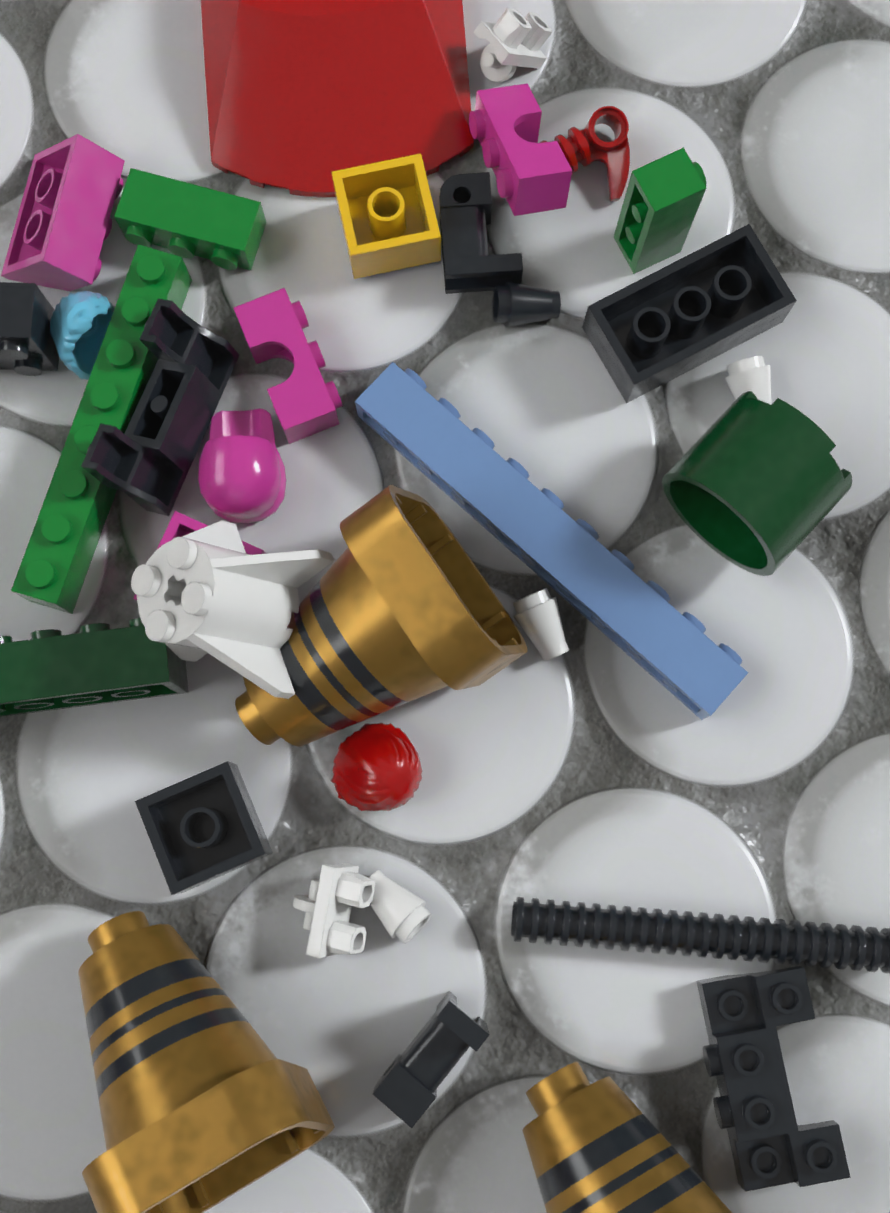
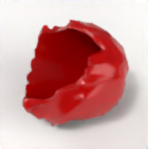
M366 723L360 730L353 732L351 736H347L339 744V751L333 761L335 764L332 768L334 775L330 780L335 785L339 799L345 800L347 804L357 807L360 811H390L405 805L413 798L414 792L419 788V783L422 779L421 762L418 752L400 728H395L391 723L389 725Z

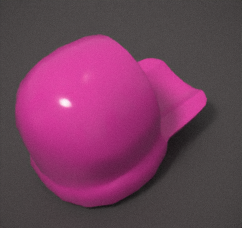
M261 408L245 411L222 410L215 413L211 420L209 441L205 443L199 459L198 481L201 495L215 515L229 522L253 523L263 521L277 511L285 497V466L275 446L271 414Z

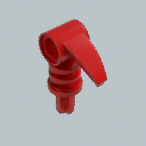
M604 106L592 114L584 129L580 131L576 127H571L568 129V138L559 134L555 136L554 141L558 142L572 169V174L578 171L579 162L583 166H588L594 161L603 162L607 168L610 201H618L621 198L626 186L630 166V149L627 138L629 123L626 115L620 109L613 106ZM606 124L611 127L615 140L605 142L599 139L595 133V125Z

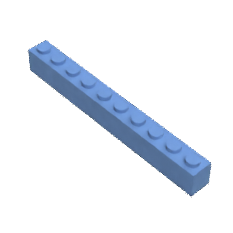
M392 362L355 400L358 417L697 717L703 720L711 716L748 674L740 666L742 663L741 657L727 645L720 643L717 646L704 634L706 631L705 626L695 616L688 612L681 614L668 603L670 597L662 587L650 580L645 583L632 571L635 568L633 563L624 554L615 549L610 552L598 542L599 535L591 525L582 519L574 521L562 510L564 504L553 492L546 488L540 491L528 480V472L520 463L512 458L505 460L493 450L495 447L493 441L482 430L474 428L471 431L459 420L461 417L460 413L449 401L444 398H440L437 401L425 390L427 388L425 382L417 373L409 368L403 371Z

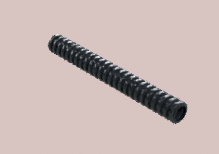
M517 897L516 902H513L511 936H513L515 942H521L522 937H527L530 943H536L538 938L544 939V943L550 945L553 940H559L561 946H567L568 941H574L576 947H582L585 942L590 943V947L596 949L599 944H605V948L608 950H613L615 945H620L622 951H629L630 946L636 948L637 952H644L646 948H651V952L659 954L661 949H666L667 954L675 955L676 951L679 950L683 956H690L692 952H696L698 957L705 958L708 953H711L713 958L721 959L723 954H726L730 960H737L739 956H742L744 961L752 962L754 957H757L759 962L767 963L772 958L776 964H783L785 960H788L789 964L798 966L803 961L805 966L814 967L816 962H818L822 968H829L834 964L837 969L844 970L849 965L851 970L860 971L864 966L869 972H876L880 968L883 973H890V928H883L879 932L876 927H867L864 931L861 926L852 925L848 930L846 925L837 924L833 929L830 923H821L817 927L815 922L807 921L802 926L800 921L791 920L789 925H786L783 919H776L774 923H771L769 918L761 917L758 922H755L754 917L745 916L743 921H740L737 915H730L727 920L724 919L722 914H715L713 918H709L708 914L700 912L698 917H694L690 911H684L682 916L678 915L676 910H669L667 914H663L661 909L656 908L653 909L652 913H647V909L644 907H639L637 912H633L630 906H623L621 911L616 910L615 905H608L607 909H601V905L593 903L591 908H586L584 902H578L577 906L574 907L570 906L569 901H562L561 905H555V901L550 899L547 900L546 904H540L538 898H532L531 903L524 902L523 897Z

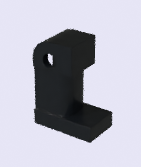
M490 172L458 174L448 178L441 186L439 195L445 294L493 291L496 285L504 286L506 281L521 284L523 275L522 253L489 255L486 225L491 224L492 213Z
M449 991L437 1005L436 1012L402 1055L398 1054L381 1076L372 1094L409 1127L413 1128L436 1099L438 1086L468 1048L471 1047L477 1052L489 1037L487 1023L480 1017L476 1021L470 1018L457 1006V997Z

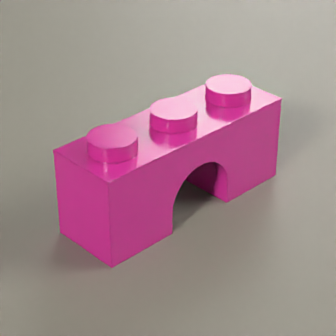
M528 83L477 90L475 110L470 111L469 114L471 135L474 139L479 140L482 146L485 165L487 168L493 169L496 176L498 193L501 198L507 199L514 216L566 208L572 176V169L557 141L538 143L542 111Z
M285 288L233 307L256 364L273 358H282L294 365L293 372L286 381L267 389L288 443H294L339 425L336 409L343 407L333 380L324 383L319 371L326 364L317 341L308 343L302 329L309 327V323L300 301L291 303Z

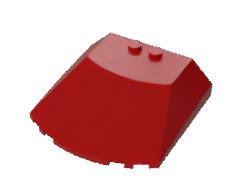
M201 0L211 162L214 167L226 174L230 171L249 179L251 185L264 188L266 184L289 189L292 195L335 197L332 171L421 153L426 176H429L439 171V165L458 154L462 157L474 147V138L471 135L469 126L471 100L462 0Z

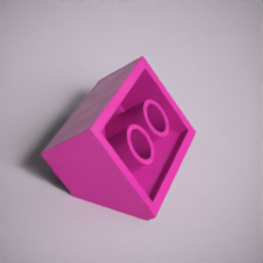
M79 134L35 154L1 276L13 281L35 283L39 286L65 291H73L92 285L101 270L102 263L99 256L103 242L107 239L112 229L110 215L114 201L120 195L123 187L121 174L125 160Z

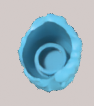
M86 290L69 293L68 296L61 298L60 303L56 305L55 311H53L51 316L50 335L55 342L58 355L64 365L80 379L89 380L115 308L106 296Z

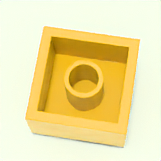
M421 153L331 172L354 279L441 261V235Z

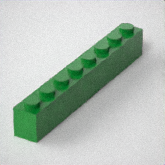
M139 244L137 246L11 589L12 592L30 602L73 614L117 491L116 489L106 487L82 468L81 465L101 423L116 426L124 434L158 361V358L139 340L145 324L158 299L173 301L182 310L192 282V278L181 256Z

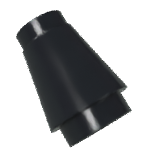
M506 281L504 286L496 285L494 287L492 315L495 323H504L505 327L549 320L550 318L557 319L559 317L561 308L559 291H550Z

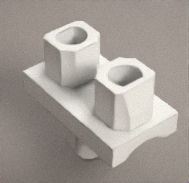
M507 8L496 23L480 22L474 33L478 38L486 39L490 42L481 54V70L485 77L490 81L503 82L513 76L517 66L539 69L543 65L547 57L541 52L540 48L551 35L552 30L537 13L528 12L524 18L515 9Z
M342 863V865L324 864L322 865L320 879H311L309 895L294 896L293 907L305 911L303 928L310 930L306 955L322 958L338 954L362 953L364 950L367 935L364 926L349 923L352 906L359 908L369 907L373 901L376 883L374 880L359 874V866L349 863Z

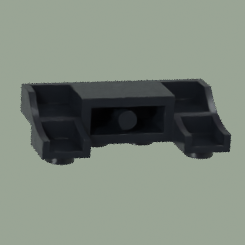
M158 299L139 339L158 358V361L124 434L116 426L101 423L87 450L81 467L106 487L123 491L146 511L169 516L239 354L227 340L199 325L187 316L173 301Z
M795 966L757 973L725 975L696 981L709 1045L703 1046L704 1061L709 1076H716L720 1093L719 1097L713 1098L714 1110L720 1129L727 1128L740 1187L746 1192L793 1182L799 1187L851 1178L839 1124L834 1120L805 1125H797L776 1026L815 1019L804 967Z

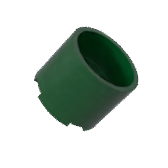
M752 391L741 394L667 472L662 479V486L668 501L676 513L708 546L731 563L748 572L760 576H769L780 567L850 490L852 475L851 472L845 469L840 470L835 459L830 454L836 445L810 418L779 398L770 405L757 400L755 394Z

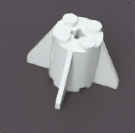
M221 520L185 536L175 537L163 544L148 559L146 564L139 565L132 575L131 587L137 595L139 615L145 627V633L150 640L165 643L181 660L196 662L209 653L272 696L289 699L295 695V691L280 648L289 640L293 629L287 628L291 619V612L298 613L300 601L297 588L332 564L334 559L330 552L319 549L256 555L246 554L236 524Z

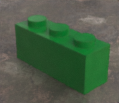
M684 147L635 169L631 173L615 229L614 239L633 274L680 253L706 191V177L701 166L697 162L691 161Z
M133 168L130 169L114 215L124 237L137 246L139 244L151 247L153 244L168 248L170 252L182 258L202 257L227 270H236L237 267L247 270L252 269L267 223L261 202Z

